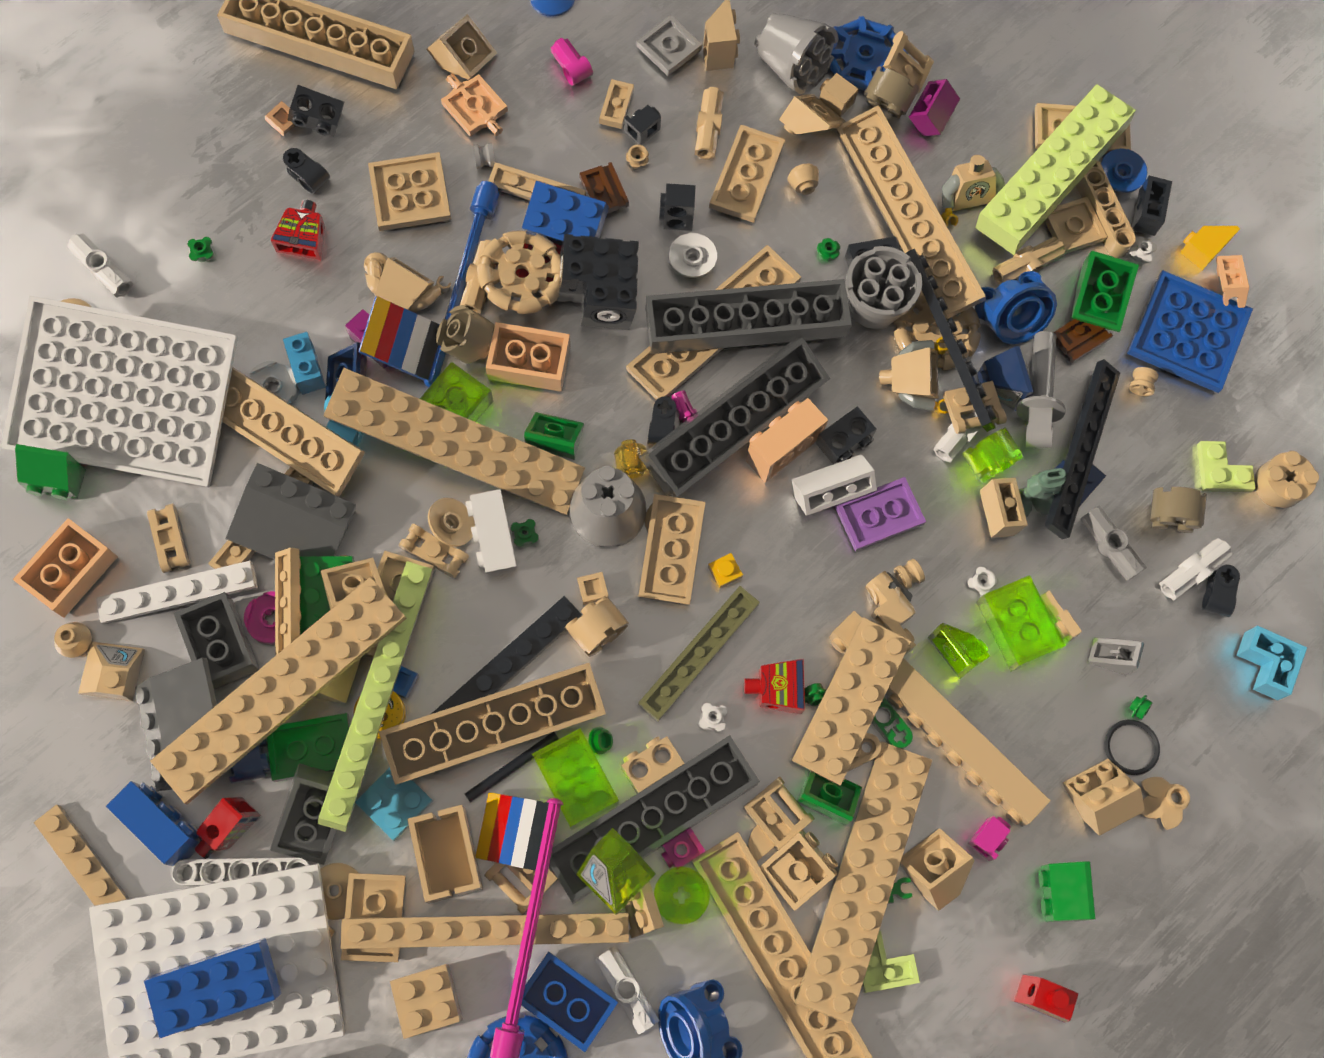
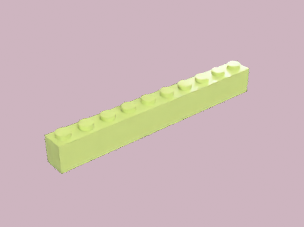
M406 561L393 603L407 619L378 643L318 818V824L346 832L430 581L431 568Z

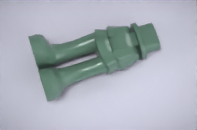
M1057 468L1039 472L1027 480V487L1019 489L1026 517L1032 511V503L1037 512L1045 515L1049 514L1054 494L1059 493L1062 484L1065 482L1066 472L1064 469Z

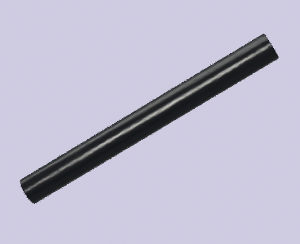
M555 732L550 733L464 793L471 803L560 739Z

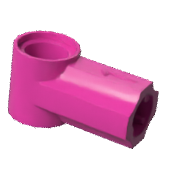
M560 38L555 41L551 47V53L561 65L564 76L571 86L593 75L588 59L585 56L579 55L568 38Z

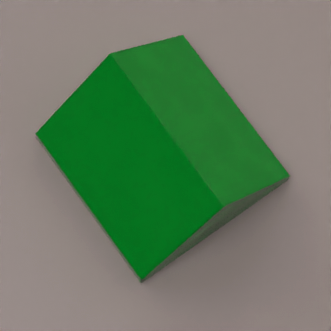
M535 412L524 433L525 443L556 456L575 460L584 423Z
M810 771L797 802L841 824L847 825L854 818L862 786L845 778L841 786Z

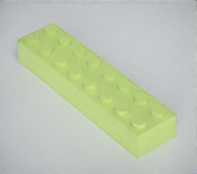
M1096 84L980 212L975 228L1015 255L1129 127L1136 110Z

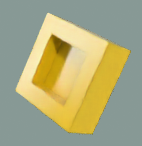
M732 553L708 564V568L719 588L743 577Z

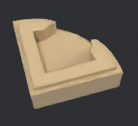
M759 825L752 830L748 840V849L756 862L775 847Z

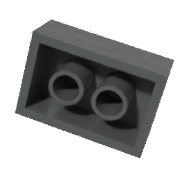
M225 592L174 612L191 662L200 658H207L213 689H217L259 670L234 602Z

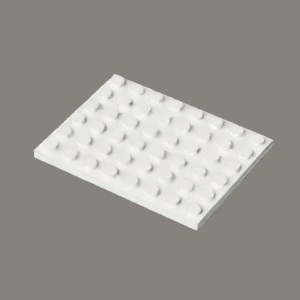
M29 296L1 448L15 451L16 444L68 452L78 463L210 487L238 336Z
M319 863L89 907L109 1058H236L345 1035ZM266 938L281 989V995L273 1001L159 1039L144 980L152 975Z

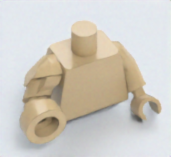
M371 253L364 260V268L367 274L365 273L366 283L375 296H379L414 313L430 306L441 293H447L451 286V282L445 287L440 285L444 276H439L435 286H433L434 281L397 258H388L383 253Z

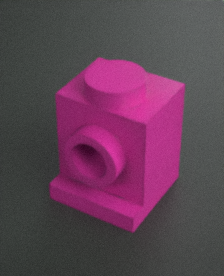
M992 816L987 818L968 844L986 860H995L999 855L994 851L1000 852L1008 843L1009 839L1006 836L1011 831V826L1001 817L996 818Z
M690 827L662 846L664 852L661 853V856L668 868L674 866L677 871L704 853L705 849ZM684 845L687 849L686 854L679 855L676 851L677 846Z

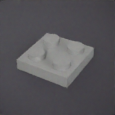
M672 15L668 16L637 40V47L667 76L702 50V44Z

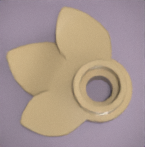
M1150 777L1143 780L1141 785L1148 796L1143 799L1145 811L1141 815L1149 819L1161 818L1162 825L1166 830L1177 827L1182 821L1183 810L1190 803V795L1187 789L1179 784H1170L1162 777ZM1173 793L1177 794L1179 797L1177 803L1174 802L1171 798Z

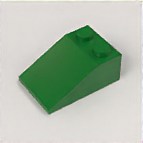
M1091 251L1083 262L1071 318L1120 332L1139 264Z

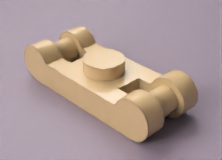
M173 503L165 505V509L158 511L156 509L148 510L147 516L162 572L172 571V568L181 566V568L189 566L190 560L185 549L175 505ZM168 518V523L160 525L161 520ZM175 550L177 556L168 558L167 552Z
M412 524L408 529L410 533L406 539L401 540L398 546L425 563L433 565L448 576L456 578L460 572L458 570L462 563H466L469 555L460 549L444 544L418 525ZM418 538L424 541L420 548L414 545ZM448 555L453 557L450 564L444 562Z

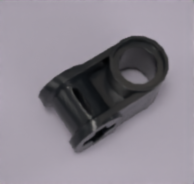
M290 148L283 154V161L287 166L286 169L289 176L301 184L309 193L314 194L330 178L329 173L321 164L312 160L300 149Z
M660 397L654 403L647 441L649 445H655L675 430L676 404L670 397ZM663 408H667V414H662Z
M1223 565L1208 576L1206 591L1202 600V610L1225 617H1230L1233 614L1240 580V573L1234 566Z

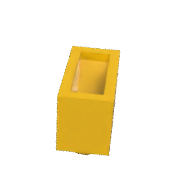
M1203 226L1197 233L1192 231L1184 239L1183 243L1186 245L1180 253L1203 270L1229 243L1240 228L1238 226Z

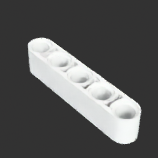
M302 858L185 859L175 863L171 875L174 882L178 885L195 887L238 879L239 869L244 865H248L250 869L248 876L266 873L268 867L273 864L280 871L296 868L299 864L306 866L312 865V863ZM219 865L221 876L217 880H212L211 870ZM191 866L193 875L189 880L185 881L182 875L186 867Z

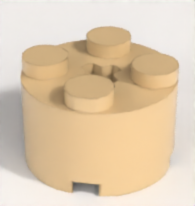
M1284 452L1276 455L1257 470L1255 474V490L1259 498L1267 505L1289 508L1312 494L1319 480V474L1312 464L1298 452Z
M605 595L596 603L592 601L581 610L583 615L579 619L576 617L571 620L565 628L582 650L591 657L603 649L602 646L608 642L611 643L628 627L627 624L629 622Z

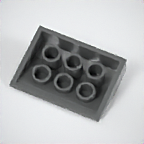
M257 463L245 487L225 539L274 560L276 552L288 548L299 549V557L335 556L356 511V504Z
M200 658L152 676L135 687V698L141 713V727L144 729L146 738V752L150 760L217 705L207 658ZM151 763V777L155 783L156 792L173 790Z

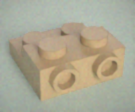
M803 829L760 866L763 874L794 911L838 874L836 870L838 863L829 853L824 855L817 847L820 842L816 836L810 831L805 833Z

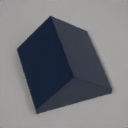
M356 342L328 356L325 400L329 395H332L343 368L366 377L367 356L358 352L361 343Z

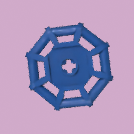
M859 16L857 20L839 27H833L837 31L838 41L843 42L844 45L842 49H836L837 43H834L831 53L834 59L830 64V69L833 75L838 73L856 88L865 91L877 67L881 66L882 72L885 71L883 65L891 48L888 45L886 47L884 41L888 39L893 46V38L896 34L892 25H883L867 20L864 16ZM858 29L857 35L852 36V34H848ZM864 50L869 51L868 55L870 56H863L860 53H863ZM836 59H842L844 67L843 71L837 63ZM854 73L864 76L865 81L849 75Z

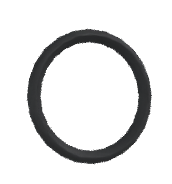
M1129 719L1122 720L1114 724L1106 734L1104 742L1106 756L1125 774H1145L1159 760L1160 744L1154 731L1143 722ZM1125 725H1135L1141 727L1150 735L1154 743V756L1146 767L1131 770L1124 768L1114 759L1110 750V741L1113 733L1118 728Z

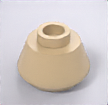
M809 163L798 165L790 171L787 178L788 183L797 193L803 195L811 194L818 186L819 169Z
M70 622L62 625L57 629L54 636L56 650L68 658L84 654L92 641L91 632L88 627L79 622Z

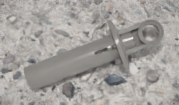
M1041 331L1034 335L1031 385L1034 392L1030 397L1021 400L1016 408L1017 415L1028 422L1026 430V447L1052 448V423L1062 419L1066 411L1065 405L1060 400L1053 398L1057 337L1049 331Z

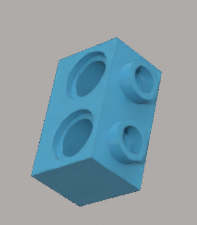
M308 332L284 338L285 349L301 394L304 395L326 388L317 355Z

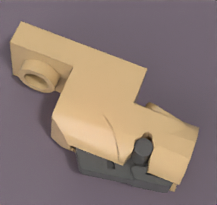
M883 571L865 586L875 605H880L875 609L871 617L878 625L911 641L905 653L906 655L916 646L911 632L901 627L915 614L914 607L910 603L912 594L889 572Z

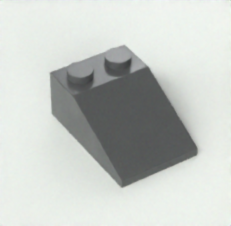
M299 763L270 851L324 865L337 829L318 824V818L334 773Z

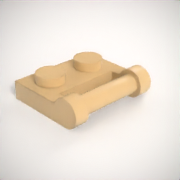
M900 31L893 38L894 44L883 67L896 71L910 79L908 84L911 87H914L915 84L918 85L919 91L917 93H920L934 60L928 55L925 56L908 40V36L903 31Z
M993 381L982 383L987 394L983 399L987 406H992L997 416V419L993 420L994 423L997 425L1006 423V413L1001 407ZM965 387L944 392L943 397L956 434L964 433L966 429L981 426L978 417L961 418V415L975 413Z
M778 777L743 807L773 842L777 850L815 819L811 813L807 814L783 785L785 782L781 777ZM776 792L799 819L797 824L794 825L771 798L770 795Z
M495 863L484 876L489 881L493 880L518 906L517 910L524 915L528 911L531 894L525 898L500 871L507 866L530 891H532L535 871ZM549 869L544 893L558 880Z
M647 871L614 884L616 891L620 892L625 911L628 913L631 938L664 927Z

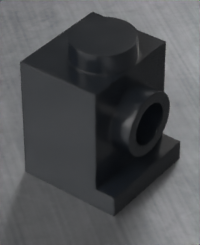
M646 105L642 110L638 109L635 111L631 118L628 115L624 118V132L638 145L644 144L661 128V115L659 111L649 105Z

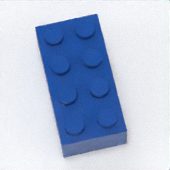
M266 938L152 975L144 980L159 1039L273 1001L282 994Z

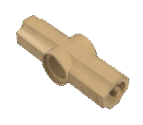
M717 87L704 89L702 97V107L697 121L696 132L698 134L695 147V155L699 156L700 159L708 160L715 157L717 137L720 135L721 109L724 92Z
M1052 237L1035 247L1031 245L1024 247L1013 258L993 268L992 272L995 282L1000 285L1007 280H1018L1019 276L1027 271L1040 272L1044 266L1064 256V244L1060 239Z
M491 240L480 241L474 262L469 265L467 270L466 287L460 305H464L478 314H481L487 292L482 290L479 284L477 266L481 264L480 256L482 251ZM491 263L490 267L495 269L496 264Z

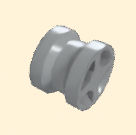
M487 143L486 146L473 145L476 168L482 169L483 166L487 165L493 167L495 164L493 144Z

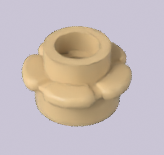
M633 145L626 154V160L630 162L632 167L639 168L649 162V153L644 146Z

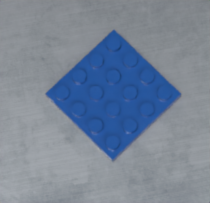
M1162 270L1157 278L1127 354L1219 393L1223 389L1253 308L1246 305L1245 308H1238L1237 302L1229 299L1228 306H1225L1222 295Z

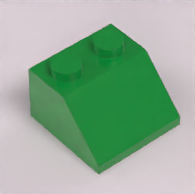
M16 444L17 482L26 489L27 493L37 496L47 493L61 500H67L68 497L78 499L86 469L68 452Z
M1090 861L1042 865L1038 879L1040 887H1043L1044 899L1041 900V912L1046 917V922L1094 920L1095 908Z

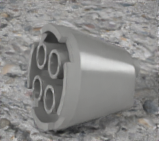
M772 13L762 33L757 35L754 45L758 47V55L790 89L799 94H804L810 85L816 87L829 70L830 64L834 59L831 53L834 43L838 42V34L833 27L825 23L786 14Z
M878 246L874 247L873 250L866 251L859 256L857 255L853 259L845 280L852 319L867 328L886 329L915 305L922 289V276L910 261V256L896 248Z
M608 465L603 466L590 473L574 491L570 503L571 522L578 535L594 546H622L633 540L644 525L646 517L645 497L639 486L626 473Z

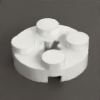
M266 361L254 367L250 372L251 376L249 378L265 388L269 387L268 383L271 381L274 384L279 383L276 389L271 392L291 404L298 398V386L292 369L289 366L278 364L276 361Z

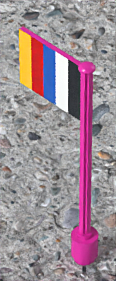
M488 793L476 858L535 871L505 1023H502V1027L495 1028L490 1053L491 1058L520 1057L524 1032L519 1031L520 1026L517 1024L560 808L563 805V802L557 798H551L547 802Z

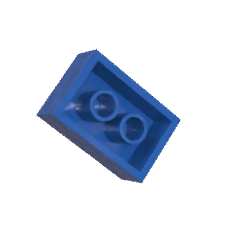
M536 181L522 229L534 235L537 233L547 239L560 243L563 242L564 234L600 238L609 206L604 201Z
M130 781L106 807L163 864L174 866L180 860L189 859L196 852L194 848L201 841L196 833L197 828L191 823L187 824L179 818L182 814L173 805L170 804L168 806L165 802L161 801L163 795L159 791L156 792V788L153 786L149 787L144 782L138 784Z
M548 951L525 985L521 1006L586 1052L618 1004V1001Z

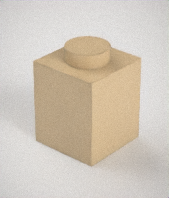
M836 73L831 79L827 78L820 87V100L841 117L855 103L858 88Z

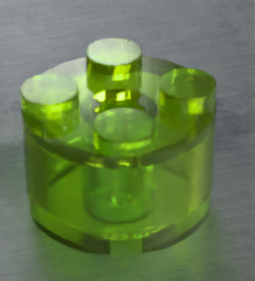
M1006 427L979 441L975 448L972 449L970 447L962 453L974 475L981 483L988 481L1000 471L1007 470L1024 458Z
M679 866L669 869L658 879L653 891L661 918L674 925H687L696 921L704 914L709 905L710 890L707 882L701 874L689 867ZM680 888L683 889L684 894L689 896L684 900L683 904H680L679 900L673 896L678 893Z

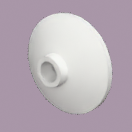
M686 233L676 238L671 244L669 261L673 269L680 275L698 278L708 274L714 268L717 261V250L714 243L708 237L699 233ZM690 257H694V258H696L697 260H696V261H690V260H688V259H689Z

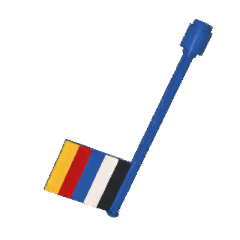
M481 181L475 189L470 210L475 217L445 320H448L452 315L449 311L461 303L466 287L467 270L469 265L473 263L484 221L494 215L499 198V188L496 184L489 181ZM379 296L375 297L360 344L359 353L422 379L429 388H437L439 386L438 379L446 355L436 341L440 324Z

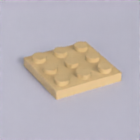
M440 152L368 163L379 231L451 220Z

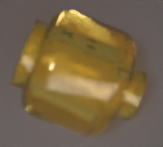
M633 439L621 442V446L614 451L616 469L623 471L631 479L642 477L647 468L639 456L647 451L646 447L641 443H636V440Z

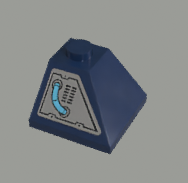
M1015 346L984 361L977 373L979 383L993 381L999 401L1016 411L1017 404L1021 400L1030 397L1034 392L1020 346Z

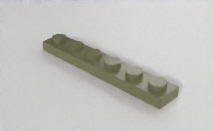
M739 586L638 702V705L655 720L659 721L757 608L760 602Z

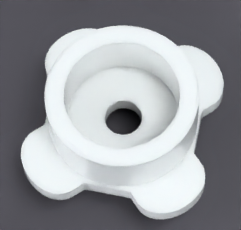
M1137 237L1135 245L1129 250V253L1134 260L1149 263L1152 260L1153 252L1157 250V245L1146 241L1143 237Z
M978 567L974 577L969 578L968 586L979 591L982 597H987L990 595L991 588L996 586L999 580L997 576L991 571L986 570L985 567Z
M705 703L701 708L703 716L699 721L700 727L702 729H715L718 732L723 731L725 728L724 716L728 712L727 708L723 705L715 707L710 703ZM711 715H715L716 719L712 720Z

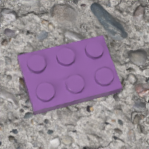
M905 477L877 487V491L834 506L855 552L926 523Z

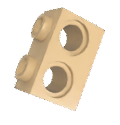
M658 736L646 744V750L639 754L637 751H634L623 758L625 763L621 765V770L636 794L685 764L667 736L662 740ZM660 750L668 752L670 760L666 763H659L655 759L656 752ZM643 765L648 773L642 778L635 777L632 773L634 766Z

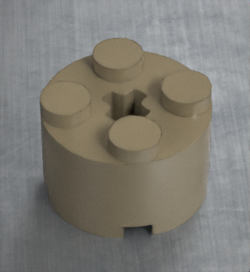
M878 66L864 94L866 99H868L867 103L873 107L878 105L880 107L881 105L888 109L887 113L900 119L901 115H906L919 91V86L915 84L914 87H911L908 84L910 79L888 68L882 72V67Z
M464 305L454 307L449 311L452 315L448 320L443 318L439 325L436 336L437 344L441 346L440 349L465 364H471L478 359H485L489 354V345L492 340L495 324Z
M1163 487L1155 488L1153 490L1150 517L1152 528L1168 529V526L1178 527L1177 531L1182 533H1193L1194 529L1202 528L1205 520L1207 494L1201 495L1200 490L1187 487H1171L1169 492H1163Z

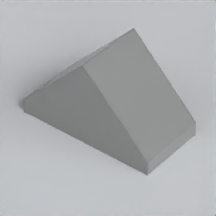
M1094 638L1088 662L1126 676L1138 669L1144 643L1140 641Z

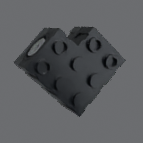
M564 234L560 252L561 279L559 281V298L557 301L582 303L581 326L630 330L637 310L638 278H636L638 272L637 252L639 241H623L611 238L600 239L591 236Z

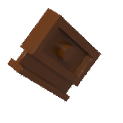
M612 162L608 163L607 166L602 167L601 165L579 173V178L586 190L587 196L606 202L609 206L607 214L617 211L624 206L629 207V200Z
M1076 319L1053 332L1057 337L1056 344L1065 355L1069 356L1071 363L1076 362L1113 337V334H1109L1105 328Z

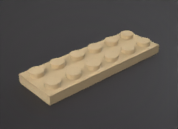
M864 617L862 618L792 759L793 762L841 786L911 643L910 640Z

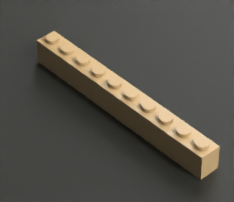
M853 611L829 637L832 640V646L840 653L846 652L862 620V617L856 611ZM904 658L902 659L886 692L889 696V702L895 708H901L909 715L907 718L910 723L916 728L921 727L928 734V740L934 746H940L947 753L946 757L952 764L957 767L960 765L967 772V778L974 785H980L987 792L986 796L992 803L997 806L1000 804L1007 811L1006 816L1014 824H1020L1021 826L1030 824L1051 800Z
M628 913L539 915L534 944L629 942ZM527 915L342 919L341 949L521 945Z

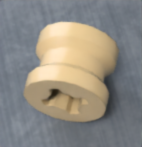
M1147 367L1135 368L1132 375L1134 381L1130 383L1129 390L1139 396L1153 395L1155 392L1154 383L1158 380L1159 376L1158 372Z
M915 559L907 561V564L904 566L899 565L894 568L896 579L907 590L912 587V584H920L925 581L924 572Z

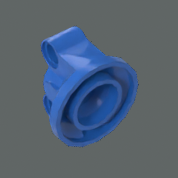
M1027 271L1019 276V280H1007L995 289L981 287L986 300L975 305V311L979 319L984 320L1004 343L1018 344L1034 338L1036 333L1043 331L1049 325L1055 315L1057 300L1053 291L1043 283L1039 273Z
M712 979L695 983L689 990L674 993L661 1001L658 1010V1019L660 1020L658 1025L661 1039L669 1058L742 1057L743 1050L740 1041L729 1035L728 1020L720 1007V1003L724 999V988L717 980ZM705 989L708 992V1000L705 997ZM723 1046L726 1049V1056L723 1054Z

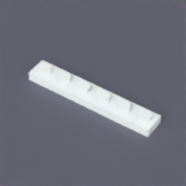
M246 561L96 597L100 623L108 624L204 601L223 592L229 595L258 588L254 564L252 561Z

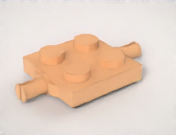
M453 73L448 75L446 81L453 87V90L441 99L445 109L470 137L486 127L495 136H499L503 129L497 124L496 119L508 112L507 105L479 74L464 82H460Z

